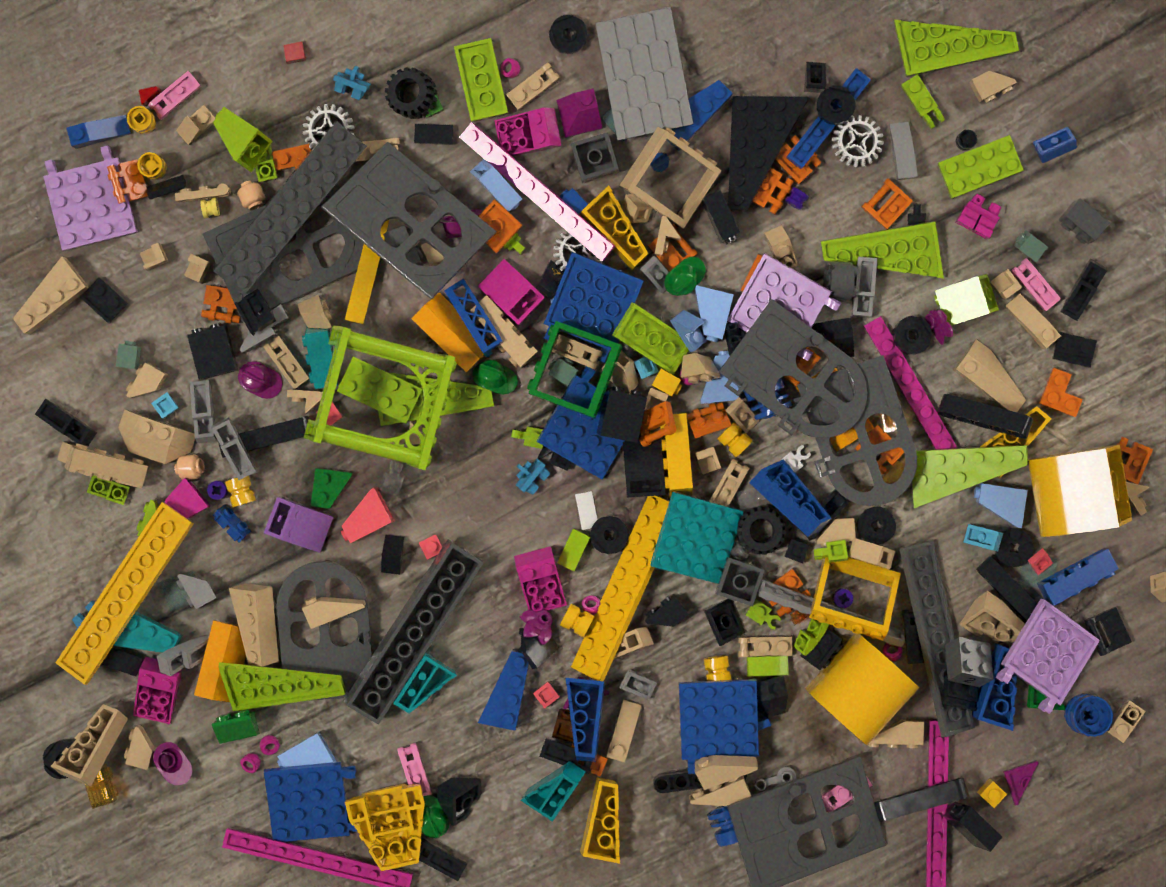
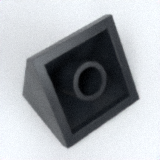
M725 599L703 609L719 646L745 633L731 599Z

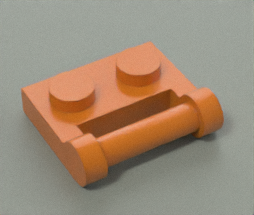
M888 178L883 182L884 185L878 192L861 206L865 212L870 214L886 230L913 202L911 198ZM889 190L893 191L894 194L876 212L873 207Z
M672 224V226L681 237V241H676L687 255L683 258L669 242L667 253L663 252L662 257L656 256L669 272L687 257H695L698 254L697 250L692 249L677 231L675 224ZM658 237L648 245L654 254Z
M664 401L644 411L640 429V443L642 446H649L653 441L676 432L671 402ZM666 424L664 428L650 434V431Z

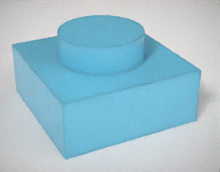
M646 357L634 361L641 379L659 372L656 364Z
M168 392L151 403L162 419L179 408Z

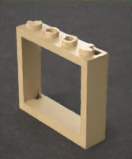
M657 127L620 186L661 215L666 216L675 225L684 229L722 170L716 167L717 163L711 158L705 159L702 157L703 152L695 147L693 149L688 147L690 144L688 141L681 137L677 139L675 137L676 133L668 127L665 130ZM666 139L707 168L678 215L636 186Z

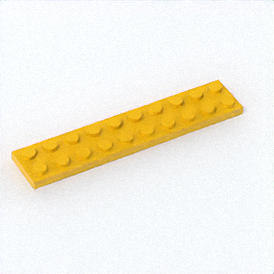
M647 496L602 596L598 612L594 614V619L571 665V668L596 681L605 680L655 567L650 566L669 505V501L658 496Z
M161 502L55 662L57 665L84 685H88L194 525L193 522L166 503Z

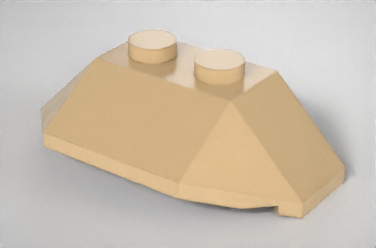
M124 410L118 427L130 453L163 464L170 463L181 456L191 453L195 443V433L128 410Z

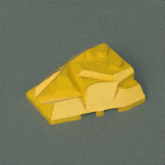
M399 784L372 790L345 801L350 823L358 831L359 837L365 842L369 853L381 871L419 863L421 827L423 826L425 806L421 784Z

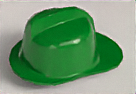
M687 257L666 275L664 280L666 290L675 296L692 293L696 285L704 278L706 272L704 262L698 257Z
M496 360L481 362L473 370L474 382L478 386L492 392L504 395L513 392L517 387L518 380L514 371L501 365Z
M429 795L423 796L425 806L423 826L421 827L422 833L427 837L440 838L449 829V820L437 798Z

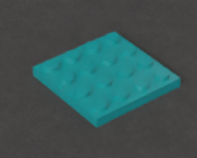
M672 492L650 566L718 584L727 557H730L737 534V526L743 511Z

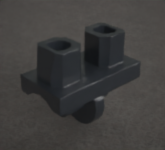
M737 322L727 324V330L724 331L729 356L745 336L744 330L739 328Z

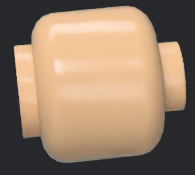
M251 180L243 182L237 192L242 206L249 208V210H256L262 207L266 198L261 185Z
M195 454L185 455L178 458L174 470L182 480L184 478L193 480L201 477L202 473H204L205 465L199 456Z

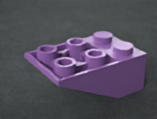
M277 497L264 534L320 553L334 517L283 497Z

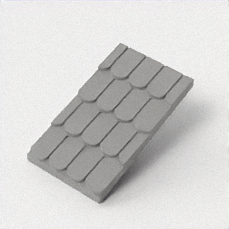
M671 7L596 23L617 140L654 133L657 127L665 130L667 127L673 129L692 125L693 119Z

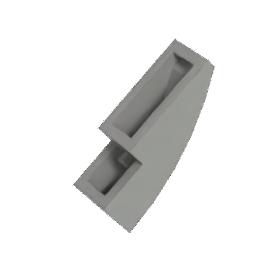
M909 122L889 124L896 180L915 179L918 175Z
M858 257V275L854 282V285L857 286L856 297H853L851 317L871 318L873 298L875 296L877 258Z
M280 304L271 310L276 322L261 331H257L254 336L249 332L240 348L242 353H246L278 335L274 328L290 319L283 305Z
M209 380L190 382L195 440L197 443L217 441L211 429L212 425L215 424L210 382Z
M230 417L212 425L211 429L238 480L256 472Z
M209 635L186 641L157 655L160 672L172 676L184 667L191 669L201 663L204 658Z

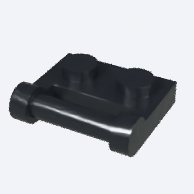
M1116 607L1084 621L1086 626H1089L1092 635L1100 640L1097 645L1100 656H1104L1111 651L1132 643ZM1098 621L1101 622L1110 642L1108 646L1105 645L1096 625Z

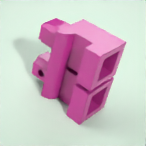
M976 194L971 201L966 203L955 223L968 230H972L973 233L987 240L991 237L993 229L1000 218L998 215L1001 206L992 202L988 210L981 207L985 198Z

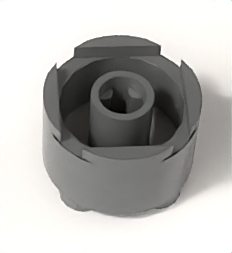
M828 261L826 265H829V268L824 270L823 287L832 291L829 297L836 300L850 301L857 294V286L854 285V281L858 275V267L853 266L852 262Z

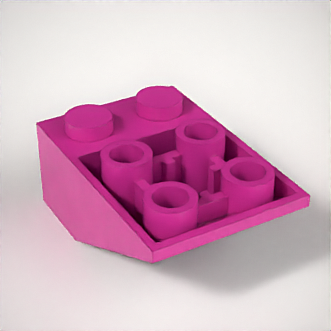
M543 107L494 120L498 143L511 156L562 146L555 108Z
M505 259L478 285L518 326L545 300V297Z
M551 546L514 556L528 610L535 612L540 610L547 611L567 605Z
M145 657L139 669L133 716L170 724L181 682L182 669L172 676H168L160 672L157 659Z

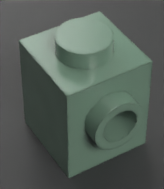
M1027 230L1017 237L1014 245L1035 262L1040 259L1048 248L1047 245Z
M125 341V344H119L116 367L138 369L141 347L136 346L137 342Z
M565 357L563 359L558 358L557 361L553 359L547 368L550 370V376L567 387L578 372L576 368L572 367L574 363Z

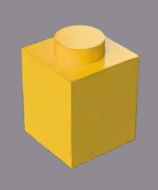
M660 369L651 385L672 397L673 393L677 395L682 387L679 384L681 379L663 369Z
M990 778L977 791L993 808L1007 795Z

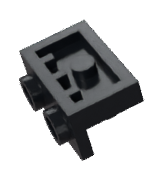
M827 628L814 649L809 654L803 655L801 653L800 656L819 671L822 668L825 669L831 662L829 658L833 652L836 654L843 645L841 644L842 639Z

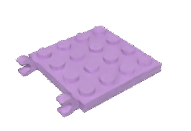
M108 145L100 147L104 161L57 172L55 161H45L49 175L43 177L62 251L137 233L128 196L124 195L126 202L118 204L117 198L113 195L114 188L107 176L109 174L107 166L114 165L116 172H119L118 164H120V160L118 157L113 158L111 148ZM119 178L121 188H125L122 178Z
M765 253L727 321L730 323L737 322L739 328L748 332L769 301L773 299L812 328L824 305L836 311L839 309L841 302L829 297L832 291ZM806 348L797 353L798 356L807 361L810 360L813 352Z
M1040 599L1001 664L1005 668L998 672L996 678L1008 684L1014 673L1047 697L1041 701L1038 708L1050 714L1055 704H1062L1100 640L1049 602Z

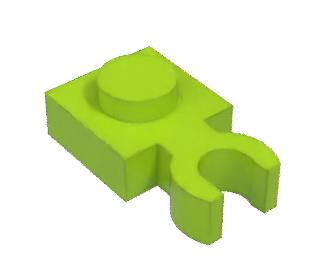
M755 599L753 607L750 606L745 614L760 625L766 621L768 627L773 630L776 627L771 624L772 619L781 621L778 615H770L769 613L772 609Z

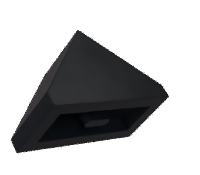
M806 62L804 92L821 93L826 89V63Z
M385 535L381 558V573L400 575L404 536Z

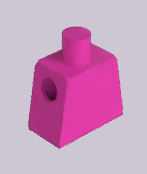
M186 478L180 482L165 500L167 505L187 519L211 506L195 485Z

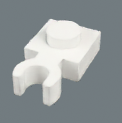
M804 445L797 448L795 455L790 451L781 459H784L795 473L803 467L800 461L811 456L810 452L805 456L801 455L800 451L804 448Z

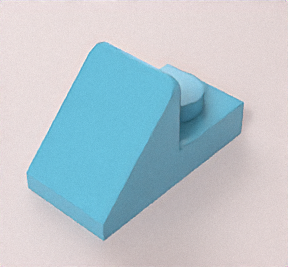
M968 524L963 542L998 552L1003 533Z

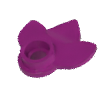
M931 310L929 314H926L925 320L931 329L933 328L934 336L941 345L944 344L945 336L953 337V329L947 322V316L942 310Z
M527 610L520 615V619L526 623L523 636H538L539 642L545 645L552 636L550 627L553 622L552 615L546 610L538 612Z

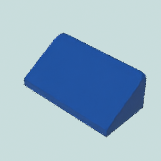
M1065 127L1034 141L1033 145L1041 162L1045 163L1076 149L1077 140L1069 127Z

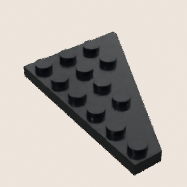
M732 96L728 207L730 211L749 210L764 179H766L781 148L787 141L802 110L808 103L807 97Z

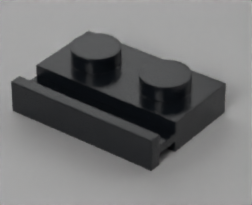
M100 277L80 297L109 324L128 304Z
M258 288L243 297L240 302L234 303L253 336L257 331H261L276 322L271 309Z
M1058 332L1061 336L1056 340L1052 359L1091 368L1097 340Z
M944 677V701L942 705L968 711H977L975 702L978 701L979 687L948 681V677Z

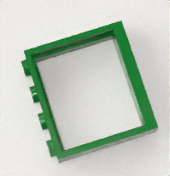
M555 321V324H551L548 331L549 340L543 344L541 349L543 354L541 361H537L535 365V377L530 379L528 383V394L596 419L621 353L622 345ZM560 330L611 348L588 409L537 391Z

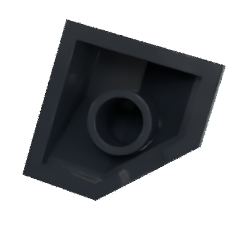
M851 318L813 324V330L821 334L849 357H854V336Z
M772 676L757 680V711L767 718L786 713L788 692L784 676Z
M450 778L437 786L438 802L452 826L457 825L469 816L472 811L469 809L474 800L478 801L482 794L480 778Z

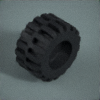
M406 67L404 71L401 69L397 70V75L392 74L390 76L392 80H388L386 83L389 87L385 88V93L388 94L385 98L393 111L410 119H415V117L419 119L422 118V114H429L428 109L432 110L434 108L432 104L437 101L434 95L438 93L434 88L436 87L435 83L431 81L432 79L416 68L412 67L410 69ZM417 83L419 86L418 97L411 103H405L403 98L405 89L409 85Z
M764 506L753 507L745 511L737 526L738 540L748 551L754 554L767 555L778 549L781 543L784 542L786 534L785 522L781 515L771 508ZM765 519L771 524L773 532L767 541L758 542L751 537L750 527L754 521Z

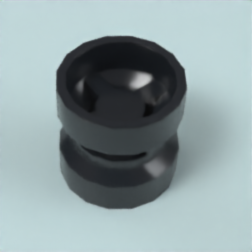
M969 129L959 133L955 140L957 148L962 151H968L977 143L976 133Z

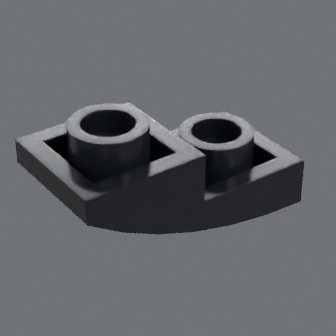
M111 648L101 665L136 677L143 658Z

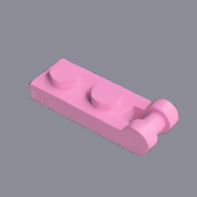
M187 71L149 102L148 106L151 110L154 109L157 113L156 116L159 120H162L202 86ZM162 101L167 104L164 108L159 105Z
M1025 258L1021 261L1022 264L1014 267L1011 272L1042 309L1047 311L1061 298L1032 263ZM1026 270L1031 273L1027 277L1022 274Z
M416 742L406 748H397L408 785L421 784L423 796L431 795L432 791ZM413 754L414 759L408 761L406 755Z
M867 778L868 785H869V788H870V787L873 786V785L871 784V782H870L869 779ZM840 785L834 786L821 795L826 812L836 810L853 799L851 791ZM832 796L837 800L833 804L829 800Z

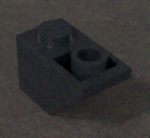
M667 596L660 602L662 606L657 610L652 608L645 614L647 618L644 621L647 624L674 627L689 614L675 596L672 598Z

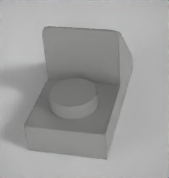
M653 256L640 270L663 293L666 290L664 280L669 272Z
M628 670L619 688L649 700L657 682L641 676L633 670Z

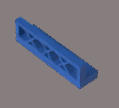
M463 278L444 291L487 358L493 354L491 350L502 344L503 340ZM462 285L466 289L464 298L458 297L454 292ZM467 302L475 303L474 313L466 311ZM477 317L485 319L484 329L476 327ZM486 333L494 334L497 340L487 345L485 342Z

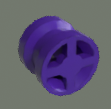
M793 187L791 195L785 201L801 211L803 208L802 204L808 200L809 196Z
M213 481L207 488L209 497L215 500L223 499L228 494L226 484L223 481Z
M840 588L834 592L833 601L838 607L847 608L853 602V595L849 590Z

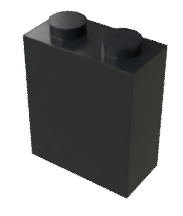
M719 190L704 197L702 204L720 243L725 242L727 245L736 241L740 231L722 191Z
M217 323L210 325V329L204 331L203 328L191 330L192 334L187 335L199 380L238 371L227 326Z
M613 386L612 389L607 388L597 434L637 443L647 402V397L642 395L643 392L631 390V393L624 392V388Z
M954 802L947 807L946 813L943 815L975 847L991 852L1002 839V836L971 806Z

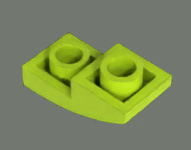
M271 145L255 167L258 182L278 178Z
M93 475L87 493L124 505L130 487L113 480H103Z
M811 619L807 631L800 630L793 647L803 655L809 654L819 643L829 624L819 623L817 620Z
M788 656L747 657V677L789 675Z

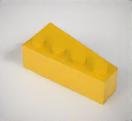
M687 413L673 414L676 432L672 435H665V439L661 440L662 451H666V458H663L664 470H667L668 477H664L665 489L669 488V498H671L672 492L692 497L693 483Z
M596 777L580 853L583 857L620 864L618 784L614 780Z

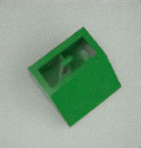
M249 709L238 711V713H235V716H231L230 713L220 715L212 723V728L219 744L260 734L255 711L249 712Z

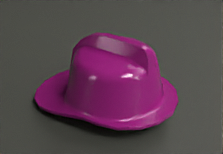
M481 209L471 210L477 216L482 213ZM444 216L438 222L443 224L447 238L462 237L460 226L453 216Z
M247 362L239 370L238 380L241 387L261 398H273L282 389L280 375L275 370L259 362Z
M164 742L155 749L153 761L164 779L175 786L187 783L192 775V766L182 750L172 742Z

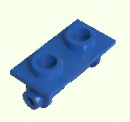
M226 504L217 509L213 514L214 520L223 529L229 525L230 528L226 532L234 541L240 543L245 536L252 532L247 524L241 521Z

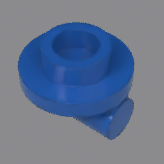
M657 153L650 166L656 172H663L668 168L670 159L666 153Z

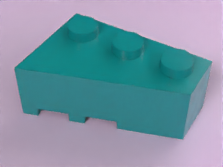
M306 327L302 341L303 346L307 347L308 354L305 356L306 363L311 366L312 371L309 372L310 383H314L315 389L324 388L333 355V347L328 344L330 330Z
M136 611L113 646L164 652L178 645L183 634Z
M425 653L393 704L410 714L425 702L428 697L456 677L457 674L453 669Z
M569 761L529 787L520 801L553 822L579 784L585 771Z

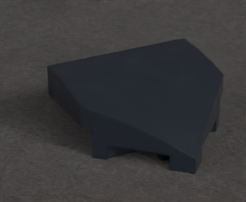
M519 628L521 647L518 649V652H523L532 670L537 669L559 646L552 636L545 645H542L539 642L538 636L524 637V628Z

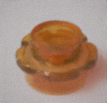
M796 610L790 614L792 618L789 621L796 625L807 618V616Z

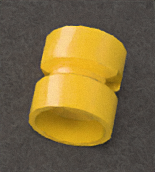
M135 106L127 114V123L136 132L149 134L156 127V117L147 108Z
M148 152L141 155L138 159V170L148 179L159 180L166 174L167 164L157 154Z
M733 422L717 440L724 446H729L728 450L735 457H738L752 443L753 439L746 433H741L742 429Z
M249 475L240 480L234 478L225 481L227 491L232 493L230 496L232 507L256 501L254 491L249 489L251 486Z
M570 604L560 626L567 630L574 629L575 634L584 637L594 619V615L587 611L581 612L579 607Z
M728 655L703 659L705 670L708 671V674H706L707 681L732 680L731 673L727 670L729 667Z

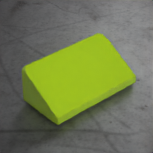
M572 529L557 563L575 571L590 536Z

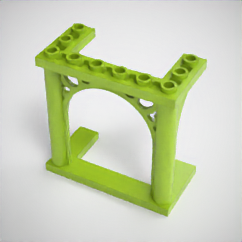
M333 325L328 344L335 347L315 421L308 419L303 438L320 444L325 442L392 459L418 469L426 470V467L430 466L432 459L430 455L431 448L435 447L437 437H435L436 429H439L441 425V410H444L446 407V391H449L451 388V372L454 373L456 369L455 357L426 352L352 332L350 328ZM346 348L399 362L412 370L417 376L423 389V408L419 419L407 432L392 438H377L326 425ZM419 367L422 369L424 367L428 368L422 374L419 373ZM429 373H436V381L432 384H426L425 377ZM435 387L432 391L434 394L430 396L428 394L429 388ZM426 408H429V413L425 412ZM422 424H423L424 427H425V428H422L423 434L418 431L419 426L422 425ZM412 433L417 434L420 438L418 446H413L410 443L409 437ZM401 439H405L407 448L404 447V444H399Z

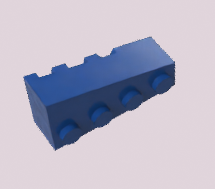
M718 80L689 98L693 124L671 129L676 133L675 137L677 139L681 137L689 141L732 97L733 93ZM667 140L677 151L681 150L676 145Z
M784 459L761 469L749 482L807 537L819 532L831 520L830 515Z
M1103 548L1036 584L1044 599L1055 606L1070 596L1079 594L1086 587L1090 588L1098 584L1100 579L1112 577L1115 575L1114 571L1119 568L1109 549Z
M996 643L991 656L993 680L981 686L978 701L975 703L977 711L972 712V717L1013 731L1015 695L1017 694L1016 680L1018 676L1013 673L1008 684L996 678L998 672L1005 668L1001 663L1010 650L1009 647Z
M512 649L478 721L479 724L516 730L529 666L523 652L519 653L518 650Z
M565 677L576 759L596 762L605 689L604 681Z

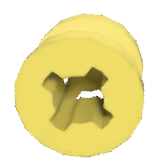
M216 197L208 201L205 199L200 201L204 219L212 215L220 216Z

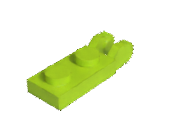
M918 74L901 84L902 89L920 117H923L930 129L934 128L935 125L927 113L933 111L938 121H945L943 114L937 108L938 105Z

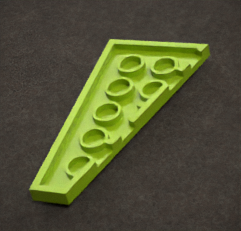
M894 19L906 77L1019 52L1015 32L933 23L926 24L914 21L907 22Z
M935 221L820 241L824 261L852 262L853 265H857L858 257L877 258V269L944 279Z
M387 372L422 388L417 376ZM425 378L426 384H432L436 381V379ZM452 382L450 390L446 391V407L444 410H441L440 416L494 407L492 391L478 385ZM435 387L429 388L428 394L430 396L434 394L432 391ZM423 391L408 422L419 419L424 402ZM429 408L425 409L426 413H429ZM378 411L381 426L403 423Z
M1027 445L916 450L917 468L912 480L914 508L1027 466Z
M219 662L218 666L233 711L342 696L346 693L341 675Z

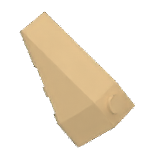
M975 339L953 371L1006 410L1018 412L1026 401L1025 397L994 353Z
M989 591L975 599L960 622L962 627L979 637L985 635L992 638V641L995 643L1001 641L1009 644L1010 648L1025 625L1001 599Z

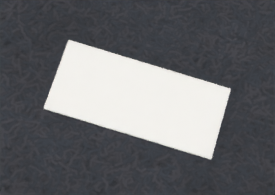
M592 491L575 494L582 530L590 529L598 520Z

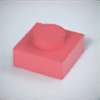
M333 402L326 425L330 426L343 418Z
M436 534L419 542L427 560L438 555L442 549Z
M1043 548L1028 560L1037 575H1040L1053 564Z
M546 682L533 692V695L544 709L560 697L549 682Z

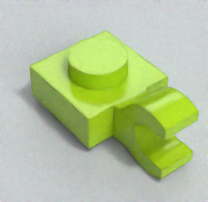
M527 427L526 432L512 430L511 437L524 439V446L540 449L543 447V445L536 442L543 429Z
M846 540L826 542L827 548L813 549L815 560H822L827 557L829 563L848 560Z

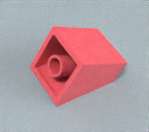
M378 487L372 488L343 523L341 534L345 541L349 540L350 543H353L395 521Z

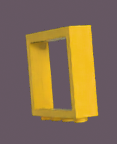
M828 557L824 558L809 618L817 620L819 623L833 625L835 628H843L855 634H863L872 639L876 638L883 641L889 630L901 573L848 557L847 561L829 563ZM829 569L890 587L882 625L820 606Z

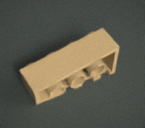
M62 256L17 312L13 320L24 334L30 335L85 293L89 286L69 260Z
M486 295L479 301V304L503 340V343L497 347L502 353L506 351L511 356L509 361L515 367L519 365L523 368L538 354V351ZM476 305L470 310L471 313L475 312ZM477 317L475 323L477 325L481 323L485 327L486 321L483 318ZM486 333L490 339L494 337L497 340L494 334Z
M77 443L75 447L70 445L64 467L69 472L75 473L78 471V473L90 477L94 475L103 480H114L117 483L133 487H143L148 468L147 465L143 464L144 460L133 458L130 461L126 460L125 456L114 453L113 456L106 455L107 451L95 448V451L87 450L88 446Z
M245 583L229 588L248 665L263 667L279 662L272 587Z
M103 704L89 720L85 730L77 734L73 744L69 748L66 747L62 752V757L57 762L54 761L51 767L61 775L91 787L128 718L119 710Z

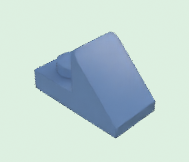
M682 310L670 320L690 352L695 351L706 342L698 328L704 323V320L685 310Z

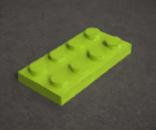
M488 38L454 46L471 122L508 114L492 39Z
M1010 135L937 163L951 199L1024 171Z
M635 303L630 304L612 336L672 375L675 374L681 364L683 355H686L689 351L676 330Z
M352 357L337 389V392L405 424L408 423L423 391L422 388L356 357Z

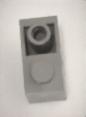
M184 574L177 576L179 580L176 582L181 591L185 589L188 594L186 600L190 607L194 606L198 609L217 598L208 581Z

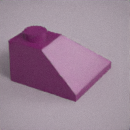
M594 88L576 92L556 100L565 138L603 129Z

